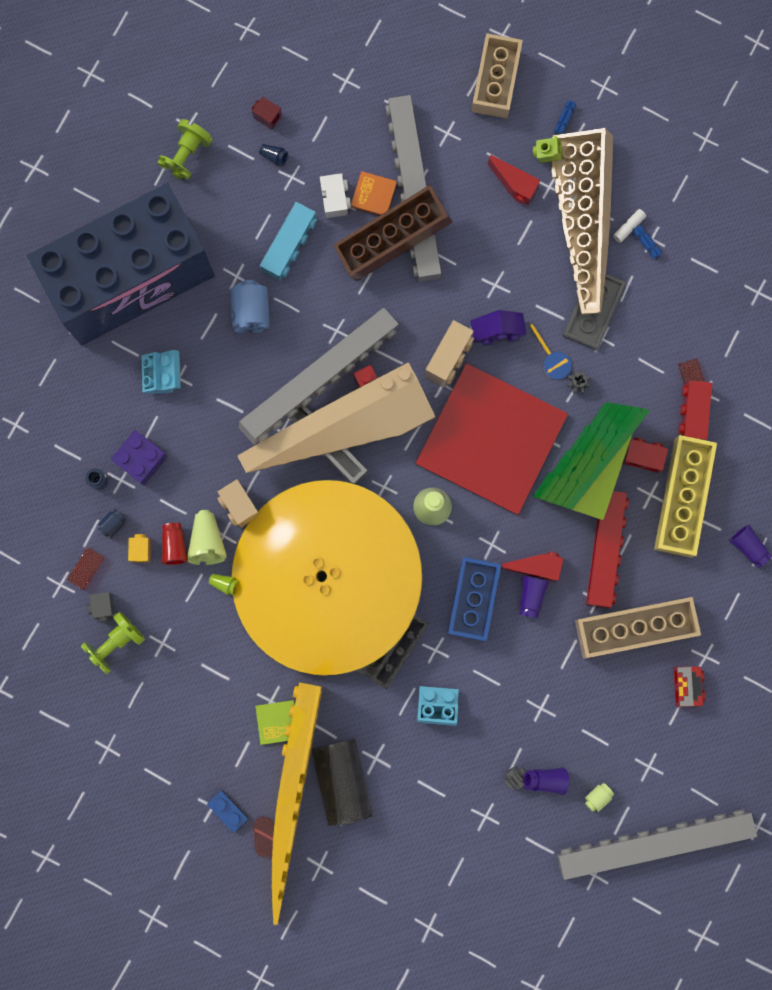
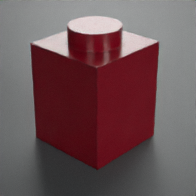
M263 96L252 107L253 118L271 130L282 116L281 108Z

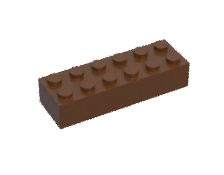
M428 185L333 244L349 276L358 281L450 225L453 221L435 189Z

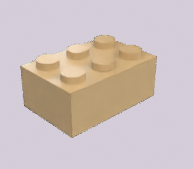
M453 320L428 364L424 378L445 388L446 384L450 385L455 377V368L459 369L464 361V352H469L473 345V330Z

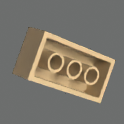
M486 33L471 112L508 118L523 40Z

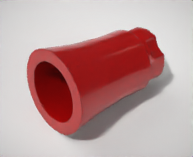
M181 523L162 525V565L187 563L188 557Z

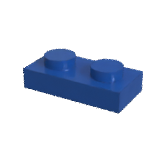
M222 790L207 803L211 810L233 833L249 819Z

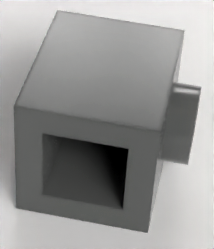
M106 592L89 595V615H92L94 619H98V622L110 621V617L115 615L112 593Z

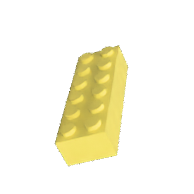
M681 435L674 439L654 550L690 558L697 556L717 443Z

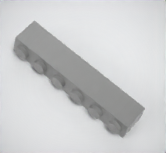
M302 406L297 410L298 413L289 420L294 424L312 413L307 407ZM347 449L323 454L352 484L356 485L367 475L365 467Z

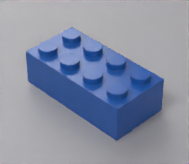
M467 557L462 558L447 632L448 635L483 642L487 641L501 564Z

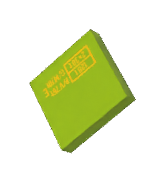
M295 700L255 706L260 745L288 741L289 737L285 736L287 725L292 723V717H289L291 705H295Z

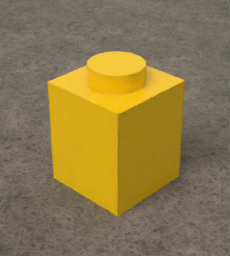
M135 534L134 538H129L128 561L151 563V539L146 538L144 534Z

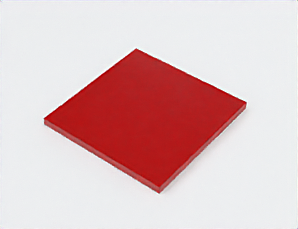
M466 363L415 464L518 515L568 413Z

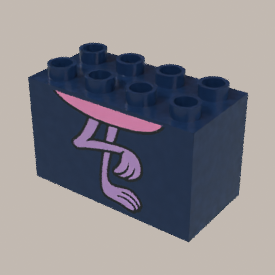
M168 183L26 255L61 323L81 346L215 277L206 252Z

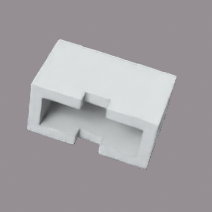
M342 173L321 176L322 196L326 197L323 198L326 218L348 215V209L351 208L350 198L345 196V191H348L347 179L343 180Z

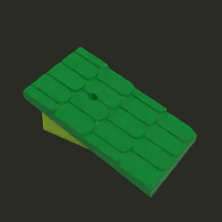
M605 403L590 425H586L571 449L564 453L552 473L549 472L533 497L603 520L632 434L651 410L619 403Z

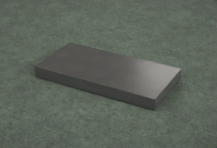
M606 274L601 313L583 315L578 299L562 336L597 351L626 282Z

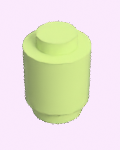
M604 783L597 785L585 797L587 801L585 805L592 812H600L612 800L611 797L614 793Z

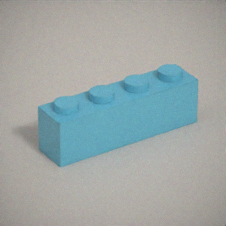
M295 202L260 264L262 272L279 281L283 277H287L291 269L289 267L291 262H295L299 256L300 251L298 250L300 246H304L308 240L309 235L307 234L309 230H313L318 220L316 219L315 211Z

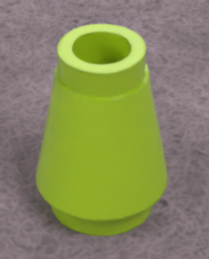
M211 575L209 585H212L226 595L235 594L233 589L236 583H238L235 577Z

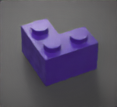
M497 310L470 320L474 343H482V346L492 345L495 340L502 341L508 339V342H515L520 340L519 337L527 335L523 313Z

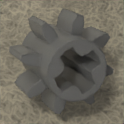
M574 370V377L568 376L567 378L571 381L567 387H572L574 389L573 393L580 390L583 394V387H590V384L587 383L590 376L586 377L584 370L581 373H577ZM578 378L581 379L580 385L576 384Z
M515 765L504 774L507 778L504 780V783L509 789L514 787L516 790H519L524 786L523 777L526 771L523 767L518 769Z

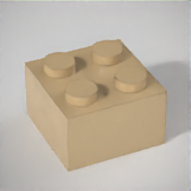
M238 480L217 491L220 495L217 498L219 503L225 510L228 509L230 511L227 515L235 526L239 525L242 529L260 515Z

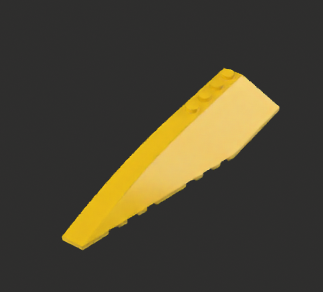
M299 682V686L294 687L293 697L296 698V702L290 708L289 717H292V723L287 725L285 736L289 737L288 744H284L282 756H285L277 799L272 852L273 925H278L323 689V686Z

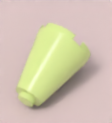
M426 488L416 496L413 505L417 519L426 525L442 524L447 520L452 509L449 496L439 488Z
M201 510L195 515L187 556L188 562L191 564L200 565V562H206V565H213L225 561L226 551L214 514L210 513L209 510Z

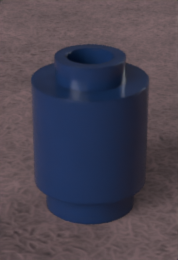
M94 468L87 472L85 479L90 487L101 490L107 486L108 477L103 471Z
M115 508L113 512L110 511L98 523L100 526L98 530L105 537L108 535L113 537L125 524L126 518Z

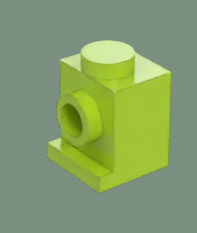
M558 136L536 140V146H533L534 157H537L540 163L562 160V143Z

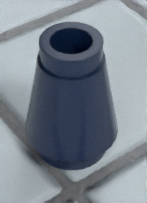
M262 144L259 154L277 166L286 163L288 151H285L284 148Z

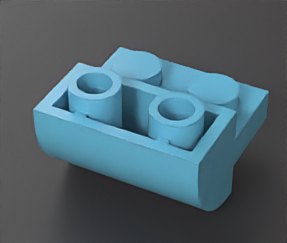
M171 350L163 353L153 352L141 355L143 393L165 394L172 393V390L181 388L179 351Z
M420 686L417 723L457 726L459 689Z

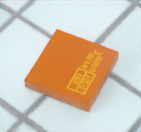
M361 171L351 208L378 216L382 215L390 208L397 181Z

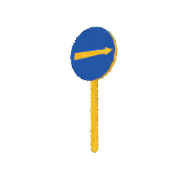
M530 324L531 329L548 354L544 361L545 373L554 380H561L568 376L572 366L570 358L562 352L551 353L534 325Z

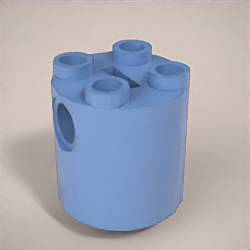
M254 280L241 281L231 288V317L234 333L240 334L252 330V333L260 334L264 332L263 329H268L270 326L268 288Z

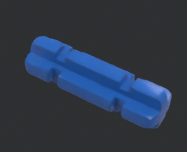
M567 101L565 109H563L554 129L555 134H564L576 107L575 102Z
M637 226L633 230L634 235L639 237V241L644 248L650 251L649 254L653 259H656L662 254V251L659 247L655 246L656 243L650 235L644 232L646 230L643 226Z

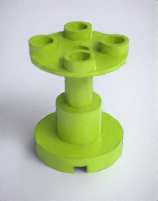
M181 119L177 125V129L183 136L178 142L180 148L174 159L159 156L157 162L163 169L168 168L173 172L172 175L179 180H182V178L188 180L192 177L191 173L183 167L189 154H194L199 145L209 147L213 141V138H210L211 135L195 123L192 126L189 125V120Z
M120 611L113 616L118 626L108 634L110 638L97 650L87 642L81 645V648L87 654H91L89 659L96 666L100 664L99 667L105 674H108L111 668L104 658L117 647L123 648L131 639L138 645L142 644L145 640L137 627L133 626L131 621Z

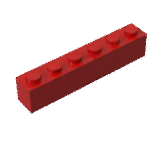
M613 491L604 519L597 518L586 605L611 608L612 604L615 605L616 593H614V586L618 585L619 574H616L617 566L621 564L619 548L623 547L624 536H621L622 528L625 529L626 526L624 510L628 509L629 498H626L627 493Z

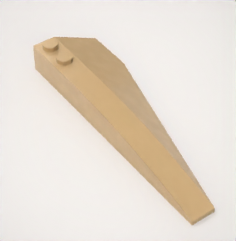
M606 128L553 135L558 136L562 143V160L552 161V176L555 178V190L559 198V209L563 217V228L567 247L570 250V261L574 269L573 275L577 284V294L583 315L601 313L610 230L613 135ZM568 178H572V179L577 178V182H573L572 180H568ZM572 183L574 186L573 190L568 193V184ZM577 195V199H575V201L569 198V196ZM569 201L573 203L572 208H569Z
M408 362L279 431L239 454L238 458L245 472L250 473L316 455L319 456L373 441L400 436L435 418V415Z

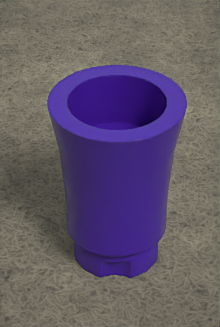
M750 524L737 531L729 540L757 568L766 564L772 557Z
M523 576L519 615L538 618L550 581Z
M564 767L527 770L523 777L524 787L526 790H533L535 792L565 795L569 788V774Z

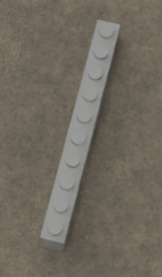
M411 95L388 98V105L385 106L386 115L391 118V123H388L389 133L394 136V140L391 141L392 150L397 154V158H394L395 168L400 171V176H397L398 186L403 189V194H400L401 202L426 187ZM435 234L410 248L411 259H415V265L412 266L414 277H418V282L441 279Z
M382 308L240 420L238 428L253 445L258 441L261 443L269 436L268 433L271 430H278L286 418H293L298 413L297 410L300 407L308 406L315 395L320 396L323 394L330 383L335 384L341 378L340 375L344 372L349 373L355 367V363L359 360L360 362L364 361L369 356L370 351L373 349L375 351L383 345L385 339L388 338L390 340L397 334L396 330L399 324L385 308Z
M745 809L733 811V814L728 816L722 813L714 815V819L707 820V818L695 819V823L692 824L680 822L674 828H668V826L658 827L656 832L649 833V830L637 832L638 836L622 835L618 837L619 840L611 841V839L600 840L598 845L592 846L591 843L580 845V849L564 848L561 849V853L556 854L561 877L564 880L755 838L757 833L752 813L745 812Z

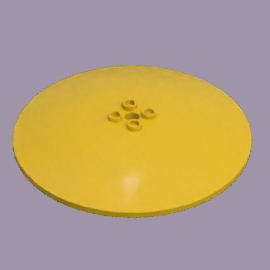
M323 480L300 484L268 501L258 511L260 515L250 521L245 528L237 545L232 566V577L238 580L233 589L235 592L233 595L234 603L240 620L249 636L258 647L275 661L288 668L308 674L338 675L348 673L372 664L384 656L398 643L409 628L415 616L422 591V563L419 549L403 517L393 506L376 493L364 487L342 481ZM320 571H325L327 574V579L324 582H320L317 578Z

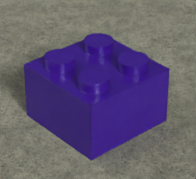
M134 430L110 460L144 486L168 456Z

